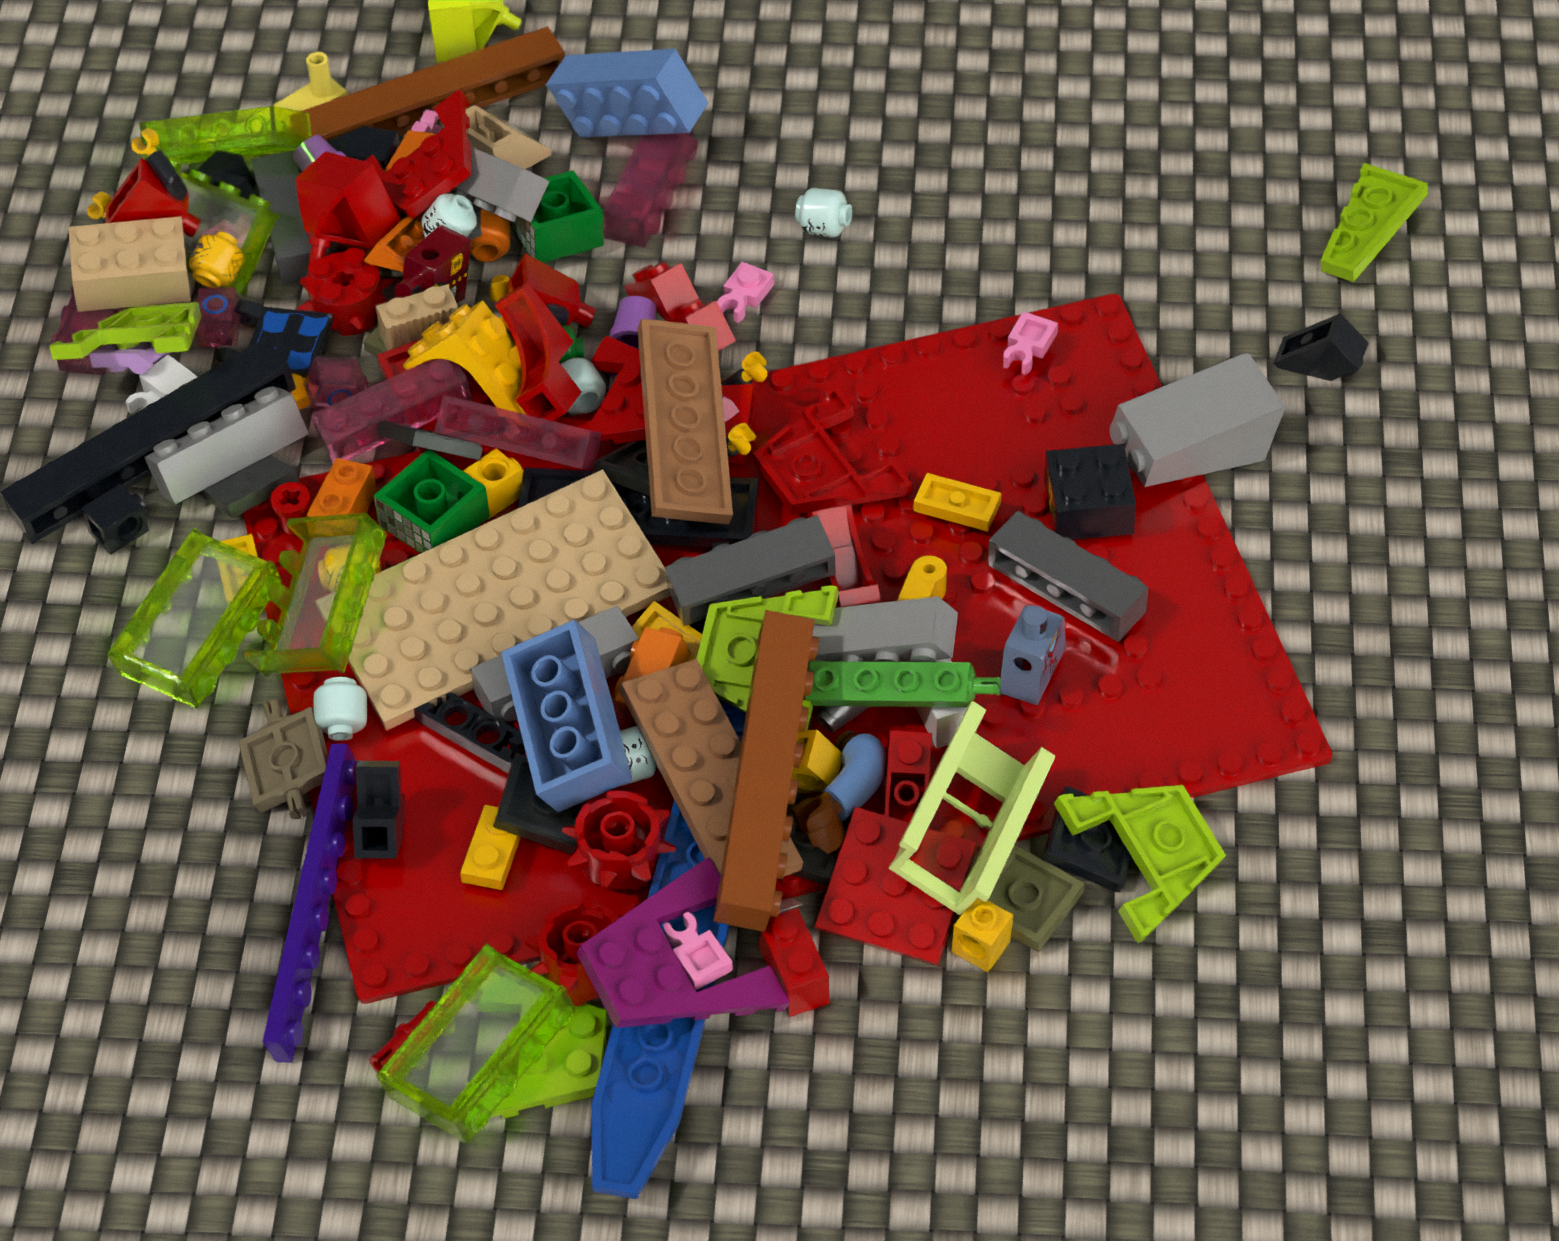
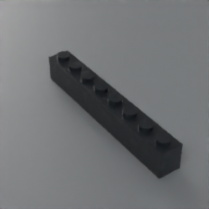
M266 338L245 348L242 352L214 366L204 374L181 385L173 392L150 403L142 410L114 424L104 432L81 443L73 450L50 461L42 468L0 491L11 517L31 544L35 543L83 514L82 507L117 485L121 484L127 489L151 475L152 473L144 456L154 452L153 448L157 444L169 439L177 440L187 435V430L193 425L205 421L210 423L222 417L221 412L236 404H247L255 399L256 393L265 388L279 387L289 393L296 390L290 367Z

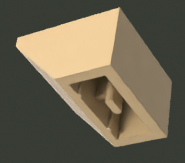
M476 105L466 109V115L470 118V128L466 130V134L471 147L523 169L531 167L551 156L550 148L506 120Z

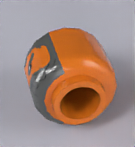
M482 208L474 210L477 224L468 235V238L472 239L470 256L482 262H493L507 254L511 246L510 221Z

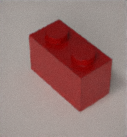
M795 908L779 913L777 917L770 916L765 931L758 930L759 950L766 966L772 968L790 1001L786 1008L788 1016L792 1017L830 1004L829 975L799 909Z

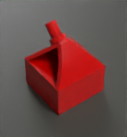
M325 151L295 178L304 229L309 236L308 243L312 244L309 264L316 258L325 257L326 247L330 248L331 241L373 249L385 235L401 222L372 163Z

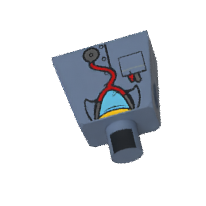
M1024 606L1004 647L1001 670V694L1038 705L1066 648L1064 617L1047 611L1040 606ZM1024 661L1030 662L1031 670L1023 671Z

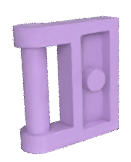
M140 342L139 345L128 349H118L117 344L103 345L92 351L89 356L92 368H109L110 372H119L130 368L132 372L140 375L150 370L154 362L172 352L155 353V348L151 346V342Z

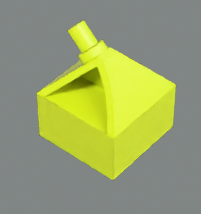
M428 0L436 63L445 62L483 49L497 25L503 24L515 31L521 24V19L509 12V8L504 5L503 0Z

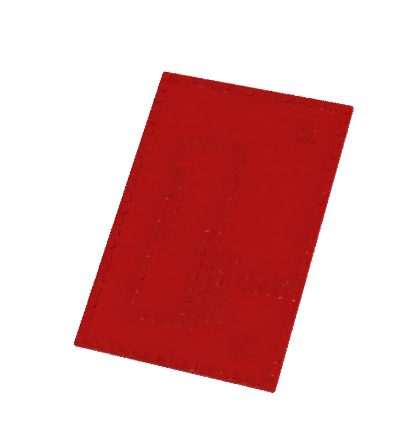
M1108 294L1028 312L1057 322L1058 333L1043 359L1033 356L1032 369L1026 375L1021 373L1022 361L1020 360L1011 362L1008 369L1003 367L1004 351L1008 348V336L1020 318V314L767 372L766 379L762 382H756L752 379L755 396V414L752 431L756 438L749 441L751 450L747 454L745 465L729 462L728 465L730 477L758 478L759 491L754 533L759 531L769 532L786 526L794 519H807L808 515L807 513L791 515L755 466L753 453L786 425L791 427L803 416V410L812 403L817 405L825 398V392L830 387L837 385L853 406L854 417L824 431L855 472L861 476L895 460L913 483V493L908 496L851 505L867 567L873 580L879 587L881 600L870 603L897 601L913 563L920 557L936 556L942 559L947 567L946 594L942 600L958 612L951 661L970 662L977 677H1000V679L1004 647L1024 606H1040L1047 611L1064 617L1066 648L1038 705L1001 693L1000 695L976 694L974 699L975 703L986 709L975 732L976 734L1023 765L1041 747L1056 756L1016 842L1049 834L1056 811L1054 803L1066 785L1090 796L1093 792L1099 791L1118 794L1130 793L1132 789L1183 785L1189 796L1194 798L1326 765L1331 762L1332 750L1203 474L1144 487L1137 475L1129 468L1136 500L1134 534L1073 540L1079 547L1095 556L1106 559L1110 565L1127 575L1137 577L1143 584L1149 587L1146 613L1119 642L988 565L989 540L1017 511L1030 518L1039 520L1045 527L1053 531L1044 483L1046 451L1115 445L1109 430L1118 405L1162 387L1125 305L1118 294ZM597 411L570 416L564 419L591 421ZM555 420L539 430L534 426L531 431L521 437L513 429L468 440L481 444L483 447L481 458L497 448L507 458H514L522 467L523 472L525 467L593 471V462L627 444H614L613 440L610 439L595 442L593 448L579 450L577 445L561 447V453L549 454L542 442ZM432 450L462 471L478 461L472 458ZM416 451L363 464L373 466L378 492L422 453ZM329 471L298 478V483L304 485L309 490L311 498L309 509ZM926 473L1001 493V504L989 531L915 512L914 499ZM520 498L489 520H485L481 525L518 509ZM270 499L243 513L248 535L252 534L269 602L264 605L290 715H294L309 707H312L314 710V692L317 688L324 685L325 680L334 677H347L354 679L356 685L361 686L317 606V601L332 595V592H326L322 585L319 572L320 562L325 560L329 550L338 547L325 546L319 542L312 541L309 528L300 534L286 533L280 526L278 514L274 512ZM373 499L350 545L362 544L366 546L371 555L376 554L378 556L381 570L384 571L420 553L379 526L375 501ZM650 544L664 567L672 565L682 557L693 558L712 550V547ZM825 578L768 598L785 596L786 592L801 590L802 593L822 590L821 587L826 586ZM671 596L657 602L680 618ZM648 607L626 617L631 627ZM1024 661L1023 671L1031 670L1030 662ZM625 673L616 674L606 679L619 730L637 726L632 717L624 715L615 701L617 681L621 676H625ZM474 689L459 696L484 710L474 693ZM368 697L366 726L361 731L353 733L351 739L335 741L329 739L328 734L323 732L328 755L331 744H348L352 754L358 761H400L402 794H405L404 833L397 859L355 858L353 817L358 807L357 785H355L352 796L353 815L351 820L346 822L344 831L345 851L343 856L338 858L337 887L333 897L357 998L360 1003L368 1004L480 976L481 970L496 972L540 961L539 954L526 946L525 940L529 936L539 934L545 926V917L561 906L576 902H583L584 908L588 909L605 906L621 918L648 899L652 880L639 890L603 888L599 884L589 882L584 876L582 868L569 869L566 862L572 856L571 854L523 837L519 841L503 890L462 883L460 872L484 805L499 807L508 773L413 718L386 731ZM813 706L808 730H818L833 745H835L838 736L847 730H853L858 734H871L878 738L885 747L887 761L890 730L928 733L915 707H870L841 728H838L834 733H830L816 719V715L823 706ZM454 713L447 717L445 722L449 725H460L466 721L467 716L462 713ZM518 719L506 722L520 731ZM487 731L482 733L477 740L483 744H491L497 741L500 735L493 731ZM933 743L931 779L948 745L936 749ZM657 764L653 777L609 790L635 791L638 795L647 799V804L653 810L668 809L670 813L672 811L674 798ZM955 772L946 790L948 794L978 814L986 815L992 823L1002 802L957 772ZM887 774L882 785L860 807L861 809L884 815ZM322 785L309 790L314 816ZM606 792L595 796V798L599 800L606 798ZM823 792L802 793V795L814 797ZM942 799L928 827L929 829L976 842L978 845L977 851L980 850L989 831L986 827H980L974 819ZM669 819L661 828V837L663 840ZM791 874L784 876L783 879H776L775 890L782 891L781 900L828 889V886Z

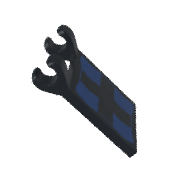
M240 300L235 312L236 314H242L240 317L241 324L244 326L257 325L249 346L266 338L288 363L291 374L300 375L302 378H312L335 319L333 314L264 307L250 300ZM222 347L216 355V361L223 363L240 352Z

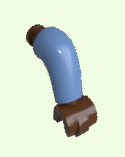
M853 730L841 733L834 745L842 752L841 762L843 769L822 794L807 798L790 808L799 831L802 834L808 832L812 846L819 847L827 854L837 850L843 844L846 832L841 821H845L851 816L855 807L860 808L882 785L886 777L888 767L886 749L882 742L871 734H858Z

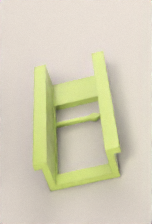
M974 701L968 705L899 843L900 848L889 866L890 870L958 915H961L977 898L984 902L990 898L1056 757L1041 747L1023 765L976 734L975 732L986 709ZM955 772L1002 802L993 823L989 821L986 815L978 814L946 792ZM942 799L974 819L980 827L989 829L960 892L909 860L917 851Z

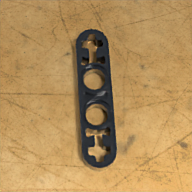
M452 692L446 694V701L444 703L442 697H438L437 707L427 702L414 708V720L508 774L514 758L513 753L523 755L526 752L521 731ZM454 713H462L467 716L466 721L460 725H449L445 722L447 717ZM487 731H493L500 735L498 740L491 744H483L477 740L482 733Z

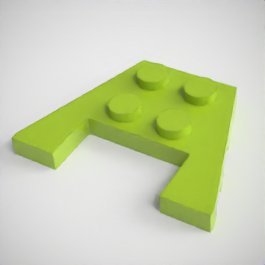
M199 303L129 307L99 321V329L80 330L72 334V343L57 341L49 345L52 359H79L86 357L100 345L117 344L118 349H128L139 345L140 342H151V346L155 348V353L188 351L201 319Z
M837 586L821 587L822 590L802 593L801 590L786 592L785 596L762 599L759 596L710 604L696 659L717 698L746 713L758 634L765 610L814 619V624L832 626L839 595ZM803 700L802 706L809 707L805 731H807L813 706L810 701Z
M1183 785L1132 789L1130 793L1118 794L1099 791L1093 792L1091 796L1074 797L1073 794H1063L1058 796L1054 803L1072 835H1076L1108 820L1111 821L1152 889L1151 892L1122 904L1118 910L1137 944L1144 941L1226 857L1225 852Z
M481 970L477 1000L479 1013L521 1014L513 1084L467 1083L462 1117L464 1127L481 1125L480 1120L502 1115V1119L519 1115V1110L543 1104L546 1109L594 1097L604 1060L608 1023L607 1010L588 1003L578 1007L567 1005L564 1003L563 997L555 995L552 991L488 970Z

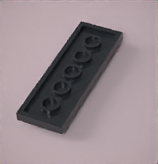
M525 467L518 508L593 474V471ZM730 477L733 517L729 524L652 517L651 499L649 496L611 481L650 544L712 547V543L728 541V544L731 545L748 539L754 534L759 491L758 478Z

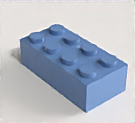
M676 49L566 55L546 83L556 103L561 107L579 137L690 133L708 105L707 99Z
M574 619L501 652L537 796L555 811L560 812L633 781L596 639Z

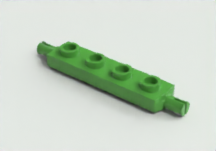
M810 661L807 671L814 672V679L810 696H805V701H810L812 706L967 708L974 701L976 694L1000 695L1001 679L1000 677H977L970 662Z

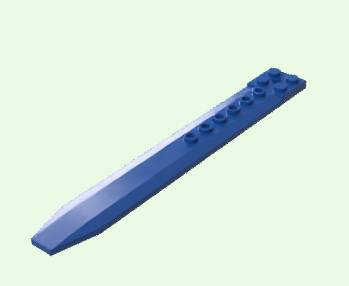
M718 699L740 742H742L746 713ZM675 800L664 840L675 845L676 851L660 853L648 898L705 859ZM716 904L692 912L691 914L697 922V934L701 935L710 930L724 949L730 925L713 922ZM683 916L667 921L675 931L681 932L687 929L684 925ZM667 922L659 924L663 932L664 924ZM716 980L696 990V992L715 986ZM692 1017L673 1018L670 1023L616 1028L613 1023L592 1100L593 1192L638 1199L680 1124L706 1019L693 1020Z

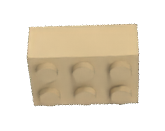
M182 216L69 227L72 283L77 312L191 301Z

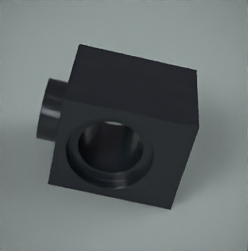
M121 484L82 507L88 532L110 555L149 531L145 514L148 513L145 502L137 493L131 495Z

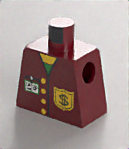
M443 225L437 227L406 254L402 282L398 283L395 287L396 297L403 298L423 292L430 287H440L448 284L456 303L464 300L472 239Z

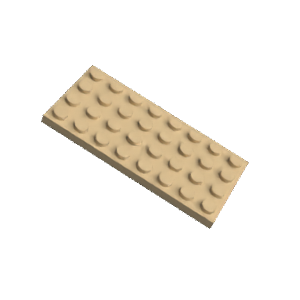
M600 470L367 578L363 583L354 584L317 601V606L387 731L414 718V708L429 702L437 707V698L442 697L444 703L447 693L452 692L457 696H461L473 690L474 686L470 668L502 655L501 652L574 619L579 622L617 605L624 616L627 617L650 606L653 601L659 602L671 595L667 587L664 565L604 470Z

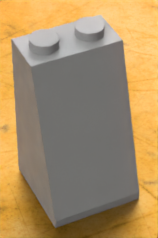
M1245 353L1119 404L1113 422L1110 425L1109 433L1114 444H1124L1130 470L1137 475L1144 487L1265 461L1286 407L1251 355Z

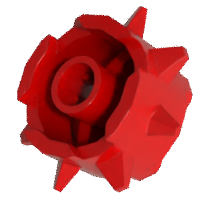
M355 247L349 248L345 252L332 253L324 258H316L308 265L307 277H303L299 281L300 285L308 291L309 300L296 308L302 311L333 314L335 319L331 330L340 331V336L358 335L372 329L376 325L377 310L375 306L389 302L384 298L382 290L394 283L395 279L380 278L378 266L364 261L367 256L363 250Z
M635 791L606 792V798L599 800L593 797L588 799L576 817V824L562 828V832L576 839L577 850L566 862L569 869L582 868L583 874L589 882L599 884L603 888L639 890L652 880L651 876L655 873L660 853L676 851L675 845L663 840L661 837V828L670 818L671 813L668 809L653 810L647 804V799L638 795Z
M583 902L568 904L554 910L545 917V926L540 933L529 936L525 940V945L538 953L540 960L539 963L528 971V975L542 974L546 987L555 995L563 997V1001L567 1005L578 1007L584 1005L589 1000L600 998L576 953L583 943L618 920L619 916L605 906L596 907L595 909L584 908Z

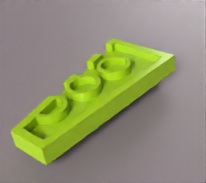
M1363 163L1359 181L1354 183L1351 190V199L1347 207L1344 206L1340 215V224L1337 229H1334L1320 260L1321 271L1354 282L1427 197L1428 183Z

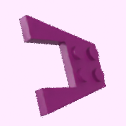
M710 857L701 861L579 947L576 954L616 1028L670 1023L673 1018L692 1017L693 1020L709 1019L711 1015L733 1013L734 1016L751 1015L756 1010L774 1009L775 1012H781L789 1005L790 1001L770 966L696 992L659 924L681 917L686 912L692 913L716 904L720 875Z

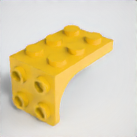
M483 300L471 308L467 304L462 305L448 317L450 321L444 325L440 321L432 324L421 334L423 339L416 342L407 351L410 357L403 364L407 372L432 359H445L455 362L465 368L475 378L520 437L531 431L535 426L515 400L522 382L521 362L516 343L506 331L502 320L492 313Z

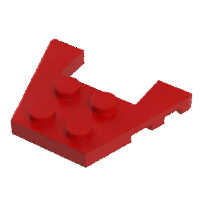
M460 89L434 107L444 128L437 134L425 138L420 147L408 156L396 160L387 172L374 154L365 160V162L373 164L395 209L412 219L429 208L438 196L449 193L472 175L471 143L467 139L466 130L470 128V118L466 115L465 109L469 106V100Z
M604 337L591 362L597 371L618 373V376L591 421L557 418L542 442L547 453H561V447L577 445L579 450L593 448L595 442L610 439L613 440L614 444L646 440L639 349L612 337Z
M837 385L830 387L825 392V398L817 405L812 403L803 410V416L791 427L788 425L783 427L753 453L755 466L791 515L843 505H855L903 497L913 493V483L895 460L859 476L824 430L854 417L853 406Z

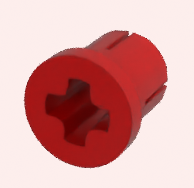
M297 482L284 483L275 488L270 500L274 512L278 514L282 530L288 534H300L304 530L306 531L309 528L306 515L311 504L309 490Z

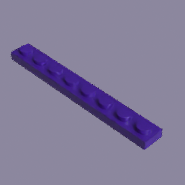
M331 744L263 1036L262 1043L275 1062L292 1063L295 1048L300 1046L303 1038L301 1022L304 1008H307L311 1002V977L313 969H317L320 962L319 942L322 931H325L328 926L329 914L327 906L330 894H334L337 887L336 867L338 858L342 857L345 851L344 831L346 822L350 821L353 815L352 796L354 787L357 785L356 765L358 760L355 759L348 744Z

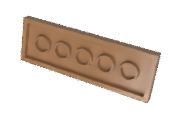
M641 319L638 325V341L652 517L729 524L733 517L716 327Z
M694 659L622 682L620 693L705 859L710 857L717 872L721 875L741 742L698 660ZM790 837L788 842L782 841L781 853L788 854L784 876L801 871L803 860Z

